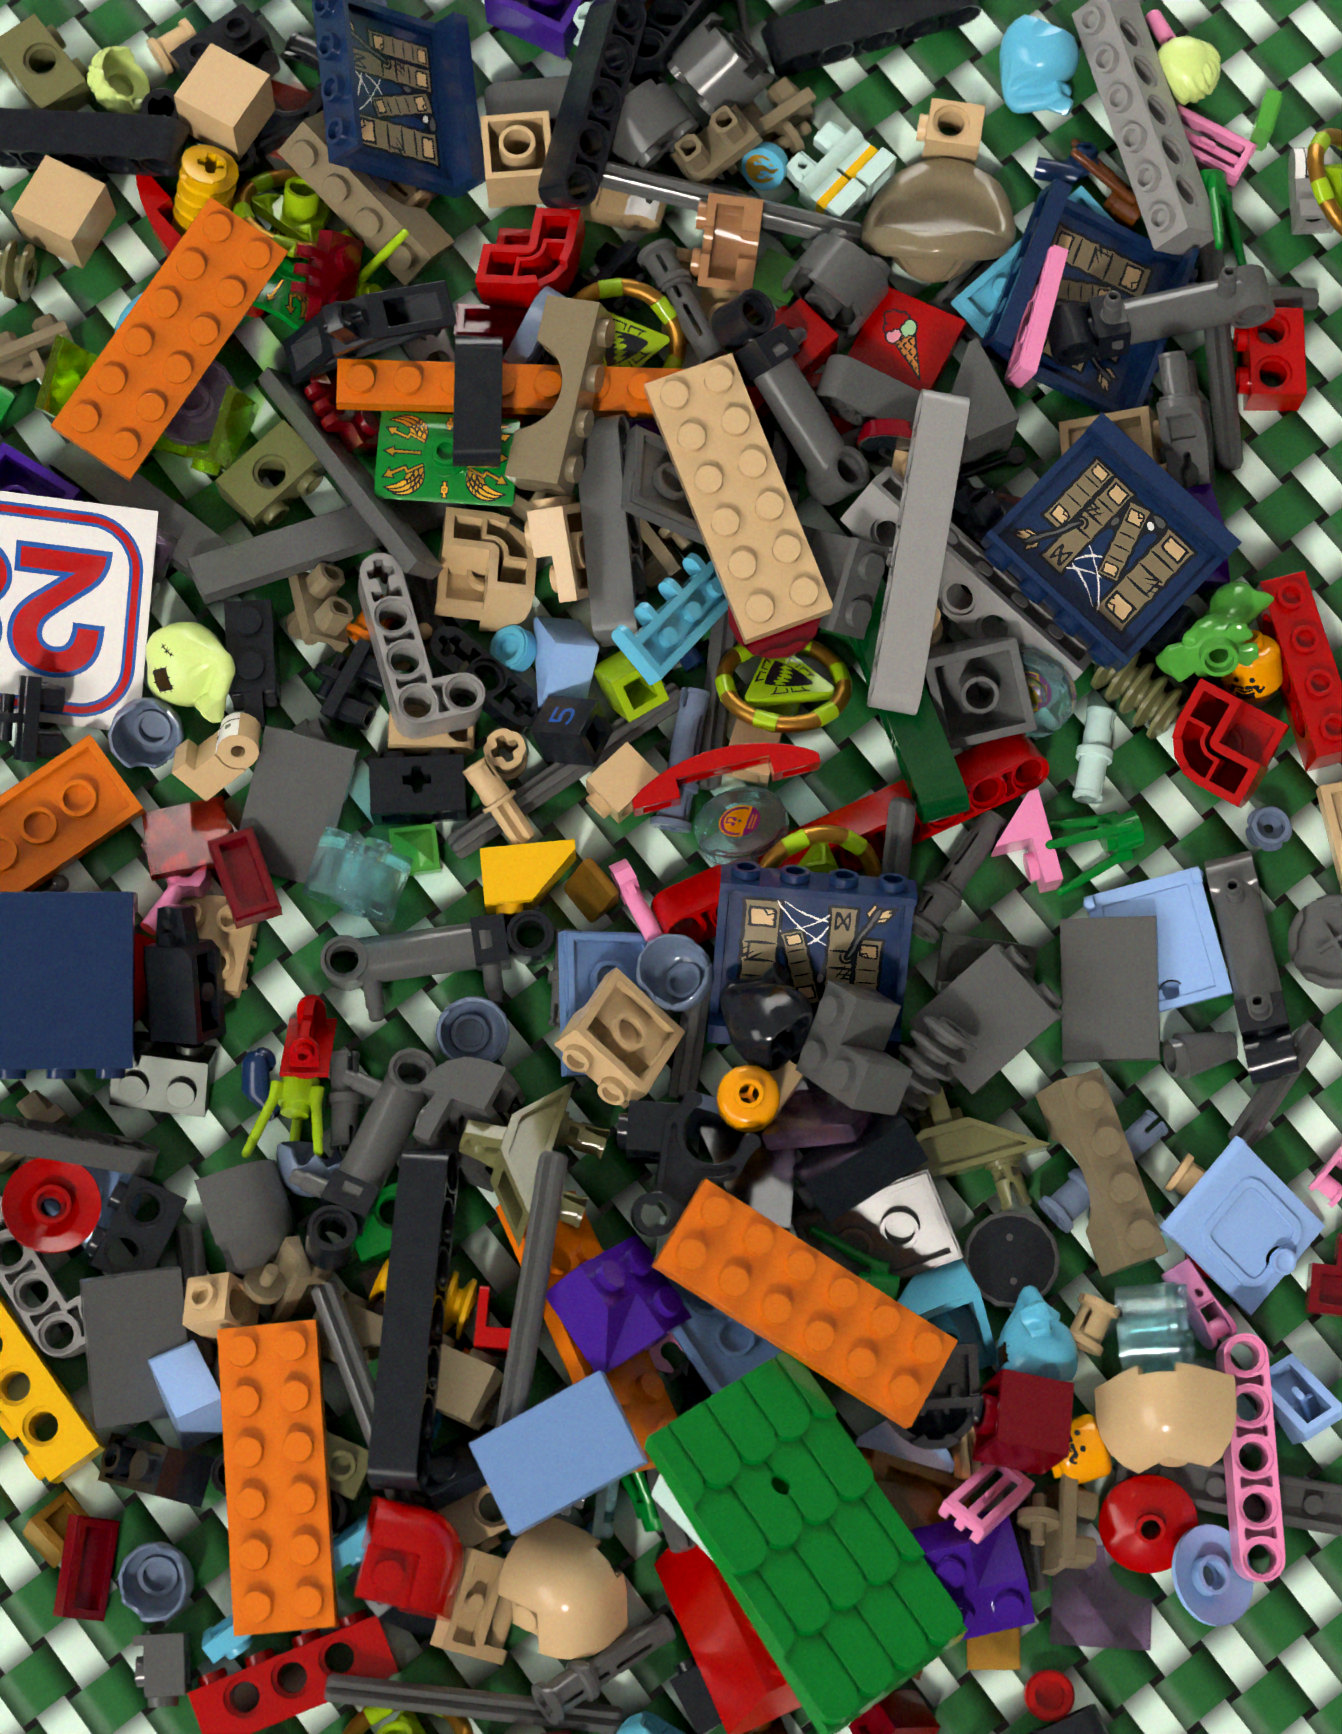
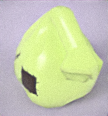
M178 622L158 629L151 635L145 646L148 665V685L154 695L171 705L195 706L201 715L211 723L222 722L226 709V698L236 671L232 656L224 649L217 636L202 624Z

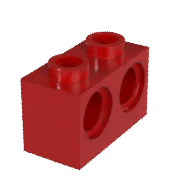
M1275 308V315L1262 325L1246 329L1234 328L1235 352H1241L1242 367H1237L1236 391L1237 395H1243V411L1299 410L1307 395L1303 308ZM1258 333H1270L1277 339L1278 343H1266L1261 340ZM1270 375L1278 381L1279 386L1270 387L1265 385L1261 381L1260 376Z

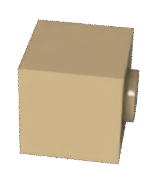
M212 43L207 47L174 95L179 121L189 127V135L208 145L224 150L237 161L242 159L275 111L270 74Z
M549 111L480 116L489 208L543 204L539 197L538 185L551 141Z
M45 155L11 211L25 241L82 269L87 264L117 214L106 184L79 169L72 168Z

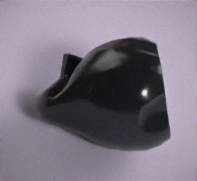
M774 962L762 975L730 980L722 989L720 998L724 1022L736 1052L748 1064L759 1066L766 1071L780 1069L793 1056L801 1052L813 1020V1009L807 997L792 987V983L789 982L791 977L783 964Z

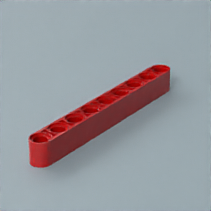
M1020 733L987 741L954 756L967 790L970 810L927 824L921 823L916 812L912 845L1040 786L1049 774V763L1028 735ZM904 779L772 839L755 849L746 851L665 888L654 897L650 906L663 934H684L692 938L697 944L715 937L722 864L732 865L737 861H751L760 864L763 857L781 839L800 829L818 825H834L848 828L866 839L875 850L878 859L882 860L889 803L894 797L911 799ZM828 843L839 869H848L856 872L863 868L861 861L856 855L838 844ZM811 846L787 857L777 869H781L786 865H798Z

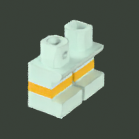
M828 121L817 132L813 141V145L825 155L820 162L816 163L807 154L800 151L786 166L787 177L800 189L798 201L809 211L852 221L861 212L864 205L868 204L878 194L883 185L894 176L897 157L884 147L878 150L864 140L861 131L855 125L846 132L844 129Z

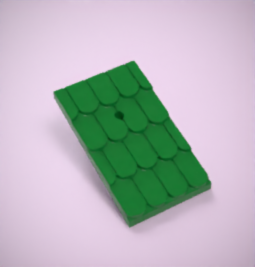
M782 1351L774 1358L767 1360L742 1376L739 1380L734 1381L712 1395L703 1403L698 1404L671 1421L667 1426L649 1435L644 1448L660 1473L651 1494L653 1499L715 1563L819 1734H837L962 1640L967 1628L963 1623L961 1611L924 1560L925 1552L875 1482L872 1468L835 1417L837 1410L805 1364Z

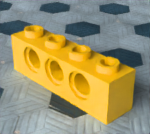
M0 1293V1337L3 1342V1348L0 1353V1426L11 1440L17 1437L20 1438L29 1453L23 1456V1459L39 1481L46 1477L49 1482L59 1484L101 1454L106 1446ZM26 1374L30 1380V1391L22 1400L13 1401L8 1393L9 1383L15 1376ZM53 1414L58 1422L57 1433L52 1439L42 1442L36 1435V1424L44 1415Z

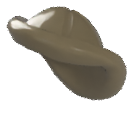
M936 158L918 162L899 171L883 185L863 219L860 241L864 249L870 253L891 256L893 261L908 275L921 281L935 283L948 281L960 276L977 260L1003 257L1009 252L1015 240L1016 226L1009 198L1003 187L993 176L968 162L951 158Z

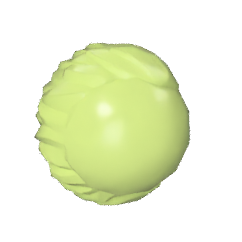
M1190 36L1175 37L1164 43L1157 52L1175 105L1179 103L1186 105L1189 102L1197 103L1200 99H1204L1205 95L1212 94L1220 76L1219 52L1210 43Z
M109 46L98 51L91 59V64L88 65L87 83L91 91L95 93L97 102L106 107L108 111L120 114L142 113L141 103L150 92V85L143 69L134 62V55L129 47Z

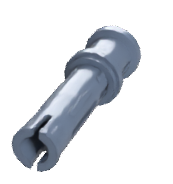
M693 687L681 688L667 769L700 753L705 717L711 697L710 692ZM698 781L678 786L681 805L657 811L656 816L650 819V826L671 832L691 833L693 825L689 822L693 795L699 793L700 786Z
M1146 1110L1124 1132L1134 1161L1151 1148L1161 1137L1168 1134V1129L1163 1121L1158 1123L1149 1133L1145 1132V1129L1158 1118L1150 1110ZM1080 1167L1077 1169L1073 1168L1068 1173V1181L1050 1197L1044 1195L1038 1200V1204L1044 1214L1055 1226L1065 1233H1069L1074 1228L1073 1221L1090 1206L1087 1184Z

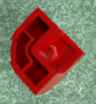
M536 207L532 229L499 228L496 244L483 243L475 283L484 305L530 307L536 296L546 286H550L562 295L568 293L578 274L585 240L586 226L581 209Z
M1200 678L1174 728L1172 735L1174 757L1182 773L1196 785L1242 808L1253 796L1268 772L1269 768L1267 767L1290 726Z
M376 1495L372 1499L361 1548L364 1549L353 1597L398 1607V1611L444 1622L451 1621L462 1577L464 1549L457 1530L443 1515L426 1507Z

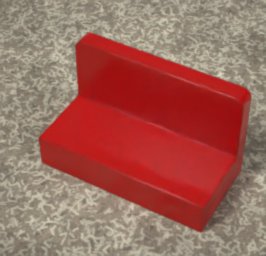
M480 1286L474 1348L493 1357L507 1358L511 1329L489 1327L492 1302L490 1287Z

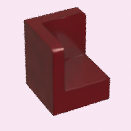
M894 1690L849 1725V1729L853 1734H937L941 1728L919 1693L915 1690Z

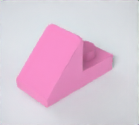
M1038 789L1028 791L995 845L991 857L1027 849L1028 853L1023 854V864L1027 878L1030 882L1036 880L1039 893L1056 890L1064 878L1056 850H1049L1045 846L1048 840H1052Z

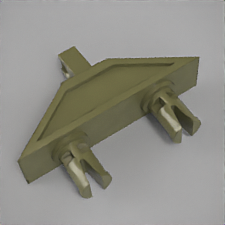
M575 1081L513 1113L508 1126L493 1125L469 1119L462 1134L459 1152L493 1168L490 1182L519 1248L529 1220L539 1155L543 1151H552L553 1148L558 1149L559 1145L564 1146L565 1144L574 1147L573 1150L595 1156L601 1160L610 1129H604L585 1122L581 1124L572 1121L573 1118L569 1117L570 1112L566 1111ZM563 1190L558 1220L579 1228L589 1197H582Z
M942 1086L941 1092L937 1096L924 1093L929 1106L926 1109L927 1116L917 1119L920 1132L916 1135V1138L929 1160L919 1167L928 1164L934 1181L985 1168L986 1171L991 1170L1002 1211H1008L1013 1207L1010 1186L1021 1207L1032 1203L1019 1162L1023 1160L1022 1157L1046 1151L1052 1144L974 1118H963L960 1107L949 1109Z

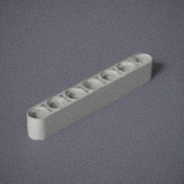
M922 389L919 395L868 691V707L916 715L920 705L969 413L970 399L968 397Z

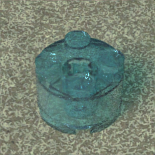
M325 827L315 851L302 893L325 905L330 896L329 901L340 906V911L378 922L387 923V920L393 922L412 868L411 863L413 859L392 851L394 846L385 841L366 837L364 844L352 841V835L345 831Z
M1176 1281L1115 1288V1308H1121L1122 1317H1119V1323H1116L1122 1371L1139 1366L1143 1369V1374L1158 1371H1174L1173 1366L1175 1362L1195 1365L1197 1356L1193 1330L1184 1331L1189 1330L1188 1313H1190V1301L1187 1284L1177 1285Z

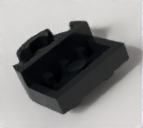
M975 1342L956 1343L911 1427L904 1429L883 1415L888 1425L900 1437L919 1448L929 1450L945 1449L961 1442V1438L970 1431L974 1423H978L984 1405V1398L980 1394L978 1344Z
M486 1425L483 1433L473 1429L431 1451L430 1471L426 1488L423 1491H415L420 1506L427 1503L437 1512L487 1485L469 1443L494 1430V1426Z

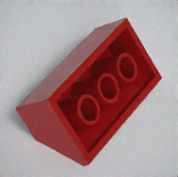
M698 1545L687 1552L675 1554L668 1547L654 1563V1566L727 1734H743L802 1707L715 1563Z

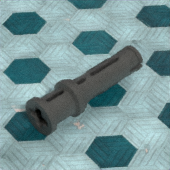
M664 238L645 246L639 252L637 262L643 270L648 271L655 284L654 288L665 295L673 305L681 330L696 354L699 364L727 355L726 350L716 339L707 316L691 290L693 287V277L679 263L675 255L676 246L671 239ZM688 314H691L702 333L701 336L695 330Z
M991 810L981 813L939 876L927 880L922 888L925 893L918 901L917 906L914 907L912 934L928 943L935 944L940 937L938 930L951 911L957 912L962 905L961 901L963 898L961 894L1008 826L1006 820Z
M658 1611L634 1629L620 1636L614 1643L585 1660L583 1658L572 1659L566 1663V1670L546 1683L539 1681L531 1687L532 1695L544 1717L551 1724L557 1725L564 1720V1713L584 1700L592 1702L599 1697L603 1685L649 1656L658 1648L673 1641L676 1635L669 1619Z

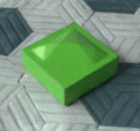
M436 823L388 829L394 878L441 873Z

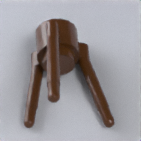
M1073 138L1070 142L1074 148L1070 152L1071 156L1112 190L1102 208L1109 212L1108 215L1115 223L1131 230L1142 215L1132 187L1124 182L1101 159L1097 158L1099 161L1097 165L1089 157L1076 149V145L1081 142Z

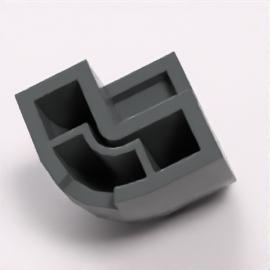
M472 1057L448 1060L430 1071L419 1085L430 1099L428 1106L420 1111L417 1117L415 1129L412 1133L417 1140L413 1149L455 1150L459 1160V1179L493 1192L494 1189L490 1182L493 1168L459 1152L461 1137L469 1119L493 1125L508 1126L511 1115L518 1111V1105L521 1106L526 1101L525 1095L506 1067Z
M267 1159L245 1163L195 1180L215 1244L220 1246L224 1254L227 1272L232 1273L241 1280L244 1279L249 1268L272 1264L276 1260L285 1237L297 1236L296 1212L290 1205L275 1160Z

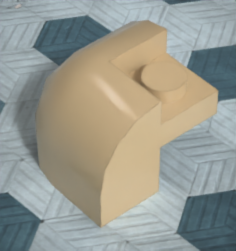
M446 506L438 562L443 569L436 576L434 615L479 620L478 632H497L506 626L518 625L526 619L531 611L535 594L537 558H534L533 549L528 547L524 533L510 524L511 517L493 512Z
M1175 1362L1173 1366L1174 1371H1158L1143 1374V1369L1139 1366L1125 1370L1094 1389L1095 1414L1099 1435L1109 1453L1124 1467L1137 1473H1141L1157 1463L1166 1467H1179L1190 1462L1210 1468L1222 1457L1228 1447L1236 1424L1235 1376Z
M555 1516L522 1533L515 1541L505 1559L499 1577L498 1595L512 1601L513 1624L538 1636L539 1654L555 1659H579L599 1653L609 1647L628 1630L627 1587L624 1573H614L608 1560L597 1549L601 1542L599 1539L587 1531Z

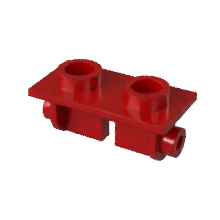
M309 994L301 998L297 1005V1018H289L279 1076L297 1077L300 1079L329 1077L337 1018H327L326 1005L315 994Z

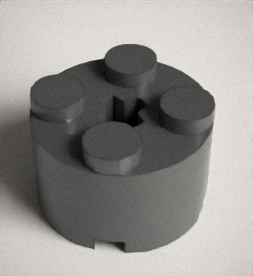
M713 12L680 43L672 53L673 59L667 64L669 71L676 79L683 84L689 82L700 94L696 100L701 108L710 116L723 105L731 108L736 104L740 111H742L774 80L773 74L763 73L769 65L755 46L737 28L731 33L724 30L720 25L726 19Z
M658 76L657 85L652 79H649L625 95L609 155L616 163L658 173L661 169L658 164L676 151L675 143L686 134H693L699 127L698 118L663 76Z
M833 228L828 234H820L813 240L783 278L782 288L785 294L789 288L794 293L796 299L791 305L801 298L835 332L836 330L847 332L844 338L850 339L859 332L889 292L887 278L891 274V270L884 260L874 255L869 256L864 250L855 245L853 238L846 231L840 228Z

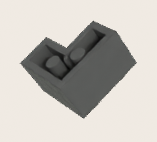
M829 980L795 1070L851 1109L896 1116L913 1070L884 1052L901 1006L873 988Z

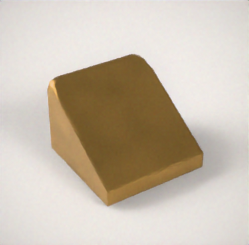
M588 857L582 861L565 884V893L591 923L596 922L619 904L618 889L592 858L589 859Z
M67 1490L34 1515L23 1530L24 1537L53 1568L61 1564L69 1514L89 1516Z
M1020 1627L966 1639L967 1670H1020Z

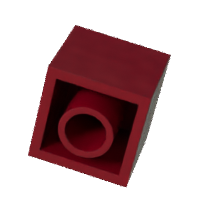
M1003 1368L980 1387V1394L984 1398V1405L980 1420L973 1425L972 1461L1043 1475L1069 1456L1074 1383Z

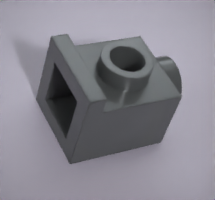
M190 1633L133 1636V1646H143V1656L136 1657L135 1678L137 1687H144V1698H148V1708L179 1706V1696L188 1695L187 1693L192 1691Z

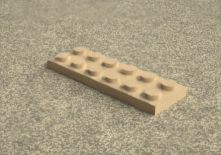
M732 353L644 384L647 400L744 644L746 645L831 614L833 603Z

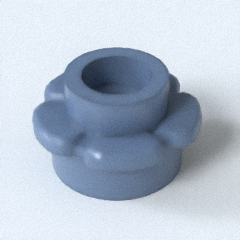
M1277 807L1257 808L1247 817L1249 825L1245 830L1246 837L1253 846H1260L1263 851L1274 852L1281 849L1282 843L1289 841L1292 835V825L1288 816ZM1265 825L1272 827L1271 833L1264 831Z

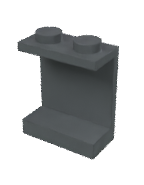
M801 524L833 603L831 614L821 617L819 627L864 640L890 548Z
M994 944L908 1021L916 1031L927 1034L930 1030L922 1019L925 1014L936 1019L946 1017L974 1040L978 1046L976 1051L972 1052L961 1048L967 1060L963 1066L960 1067L949 1063L954 1075L971 1094L981 1091L993 1080L992 1077L1048 1027L1053 1023H1057L1065 1016L1057 1008L1063 1003L1060 997L1044 981L1039 985L1033 981L1025 972L1030 967V964L1012 945L1005 949L1002 944Z

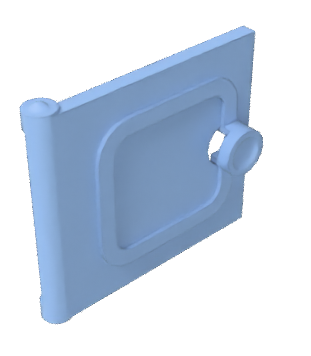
M1199 866L1083 897V907L1089 913L1090 918L1157 917L1160 1013L1233 993L1202 884L1203 871L1200 870ZM1167 980H1176V981H1178V982L1168 981V982L1164 983V984L1161 986V984H1162L1163 982L1167 981Z
M1235 1136L1230 1141L1222 1154L1169 1217L1159 1226L1162 1234L1173 1239L1248 1315H1252L1284 1275L1294 1271L1299 1257L1325 1227L1309 1208L1249 1148L1245 1140L1238 1136ZM1278 1246V1248L1271 1254L1269 1263L1266 1262V1256L1268 1252L1272 1248Z

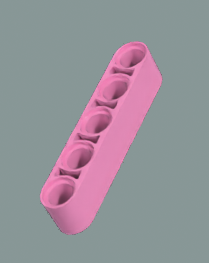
M1242 1333L1226 1339L1216 1351V1371L1235 1376L1236 1399L1241 1393L1247 1394L1254 1399L1257 1405V1413L1251 1421L1240 1418L1236 1413V1424L1232 1438L1223 1453L1231 1559L1234 1570L1246 1581L1267 1582L1274 1580L1281 1574L1285 1567L1286 1558L1269 1355L1266 1345L1260 1338L1253 1334ZM1235 1344H1242L1252 1352L1253 1363L1247 1371L1238 1369L1232 1363L1230 1356ZM1246 1443L1255 1446L1261 1455V1464L1254 1472L1246 1470L1239 1460V1451ZM1250 1494L1259 1496L1265 1504V1514L1257 1523L1249 1520L1243 1511V1502ZM1254 1545L1264 1547L1270 1558L1267 1569L1260 1574L1254 1572L1247 1562L1248 1552Z

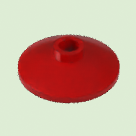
M35 1158L19 1167L9 1178L2 1195V1216L11 1235L23 1246L40 1253H62L79 1246L91 1235L100 1217L101 1195L93 1176L82 1165ZM47 1200L55 1201L59 1205L60 1211L54 1216H47L42 1212L41 1204Z
M1156 1474L1134 1475L1116 1484L1104 1498L1098 1516L1099 1534L1109 1555L1123 1567L1140 1573H1158L1172 1568L1173 1553L1178 1541L1185 1532L1198 1526L1197 1511L1188 1493L1173 1480ZM1147 1520H1154L1159 1523V1529L1156 1534L1147 1536L1141 1532L1142 1524Z

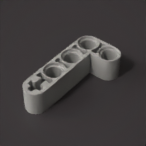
M375 553L368 556L360 567L358 596L397 731L410 739H422L473 726L479 720L484 704L485 687L475 675L469 673H455L437 678L432 677L402 568L392 555ZM373 578H380L383 584H387L386 597L381 599L382 591L379 581ZM387 618H393L400 621L403 627L398 630H388L380 622ZM399 661H406L411 663L416 670L410 674H402L397 672L392 665ZM457 694H463L470 697L474 704L469 707H459L450 698ZM417 704L424 707L428 714L421 718H414L409 716L404 709L409 705Z
M0 1194V1226L4 1228V1230L0 1231V1283L38 1346L46 1354L60 1360L77 1358L86 1352L81 1294L69 1300L42 1253L28 1249L23 1246V1256L17 1264L12 1266L4 1265L2 1260L4 1248L9 1243L18 1241L11 1235L3 1220L1 1209L2 1195ZM44 1282L49 1290L48 1298L41 1306L31 1308L27 1302V1292L34 1284ZM64 1323L70 1324L74 1331L71 1344L66 1348L56 1349L51 1341L54 1329Z

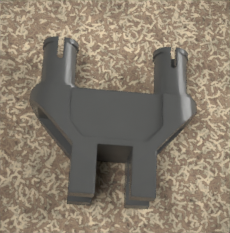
M1183 350L1159 354L1158 361L1163 397L1159 398V402L1156 405L1160 435L1169 475L1184 489L1188 488L1186 473L1191 468V458V462L1198 467L1199 484H1211L1212 487H1216L1209 404H1206L1200 397L1195 360H1187L1186 351Z

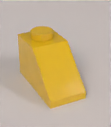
M575 839L480 848L484 903L487 914L503 913L504 919H512L519 912L534 910L577 859Z

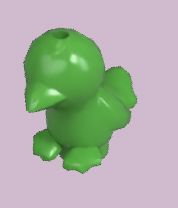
M1242 581L1230 582L1221 586L1211 597L1210 608L1206 611L1204 617L1199 619L1184 634L1182 642L1168 645L1155 657L1156 664L1164 673L1171 675L1178 682L1184 681L1193 673L1197 677H1207L1210 675L1221 677L1232 673L1238 666V663L1243 666H1250L1254 660L1259 658V648L1257 643H1245L1246 640L1253 637L1252 630L1248 627L1255 621L1259 613L1274 601V597L1267 592L1256 591L1249 584Z

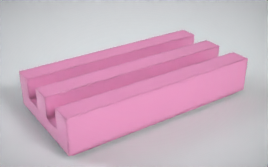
M1178 104L1176 108L1182 124L1242 154L1239 158L1216 146L1215 142L1203 136L1198 137L1185 130L1198 169H1217L1223 171L1227 176V184L1235 188L1258 145Z
M985 1463L943 1501L938 1513L945 1519L952 1514L957 1518L954 1526L961 1532L966 1527L971 1529L973 1532L970 1539L978 1544L1030 1495L1035 1483L1018 1470ZM997 1471L1004 1475L968 1509L962 1505ZM1013 1483L1018 1485L982 1520L978 1517Z

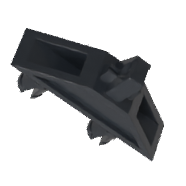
M446 280L363 294L345 302L336 301L323 306L321 312L283 341L293 385L337 369V359H365L418 338L427 341L426 335L438 337L443 329L456 325L457 322Z

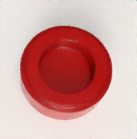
M1045 1669L1035 1672L1028 1678L1023 1689V1700L1028 1711L1036 1718L1044 1721H1057L1064 1718L1071 1711L1075 1701V1691L1071 1681L1063 1673Z

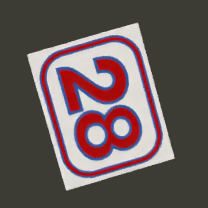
M0 491V698L1 693L15 694L14 713H17L19 675L42 677V682H49L66 689L63 712L40 710L39 721L109 730L113 718L119 709L133 699L142 698L158 511Z

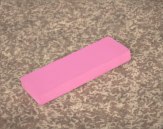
M1055 244L1048 248L1047 255L1016 333L1004 378L1005 384L1018 389L1037 373L1069 250Z

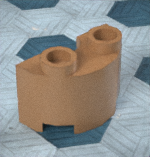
M709 193L708 202L699 201L696 229L704 230L702 249L693 248L690 267L691 275L698 276L697 286L741 292L753 289L761 232L763 199Z

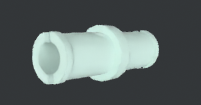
M1090 706L1086 710L1087 716L1083 741L1076 748L1075 758L1079 761L1072 798L1085 804H1100L1103 801L1102 794L1106 769L1113 762L1114 752L1110 749L1117 713L1108 707Z

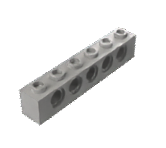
M1090 0L1072 13V17L1153 249L1183 256L1193 248L1199 250L1214 240L1210 201L1139 1Z
M889 465L869 483L840 518L855 538L890 548L886 560L888 567L890 566L896 530L891 521L897 524L904 479ZM950 522L937 607L954 622L956 628L961 633L972 639L1016 637L1023 669L1036 670L1042 673L1052 685L1053 697L1047 704L1050 708L1093 661L1087 652L1090 646L1077 634L1071 637L1063 632L1053 621L1055 614L1042 602L1037 605L1030 601L1018 588L1020 582L1006 570L1001 572L996 569L983 555L984 550L954 523ZM961 584L968 587L972 595L965 592L961 587ZM996 616L1001 617L1006 622L1007 626L1001 624L997 620ZM1030 647L1037 649L1041 654L1056 661L1065 671L1069 682L1066 677V682L1063 677V681L1060 677L1059 679L1057 678V681L1056 679L1054 681L1045 670L1037 667L1041 663L1037 662L1040 660L1036 658H1042L1035 656L1036 654L1033 653Z

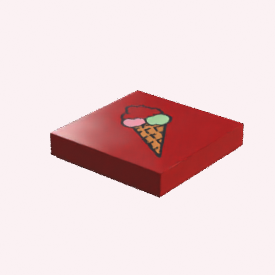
M889 287L887 296L863 325L847 356L919 391L922 389L934 391L967 328V322Z

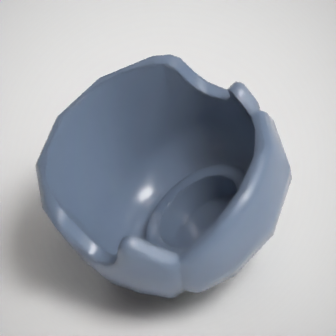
M143 697L133 699L116 712L108 732L111 752L124 766L130 769L136 766L156 769L174 757L175 748L182 744L185 733L181 716L167 702L157 698Z
M664 933L649 941L638 956L636 978L639 986L658 1006L665 1010L671 1009L674 1012L687 1011L702 1002L713 984V964L704 949L692 938L684 934Z
M468 996L458 999L444 1009L439 1016L435 1035L440 1052L449 1060L460 1057H472L494 1063L505 1053L510 1029L506 1014L495 1002L481 996Z
M285 1141L277 1145L276 1164L284 1187L292 1193L304 1197L316 1196L300 1190L298 1186L289 1182V1176L293 1169L297 1168L304 1172H311L329 1180L334 1169H338L343 1160L339 1150H335L329 1159H323L315 1155L313 1142Z
M153 1541L139 1545L124 1558L118 1575L122 1603L138 1614L143 1622L150 1623L168 1620L187 1604L194 1589V1571L190 1561L183 1552L163 1541Z

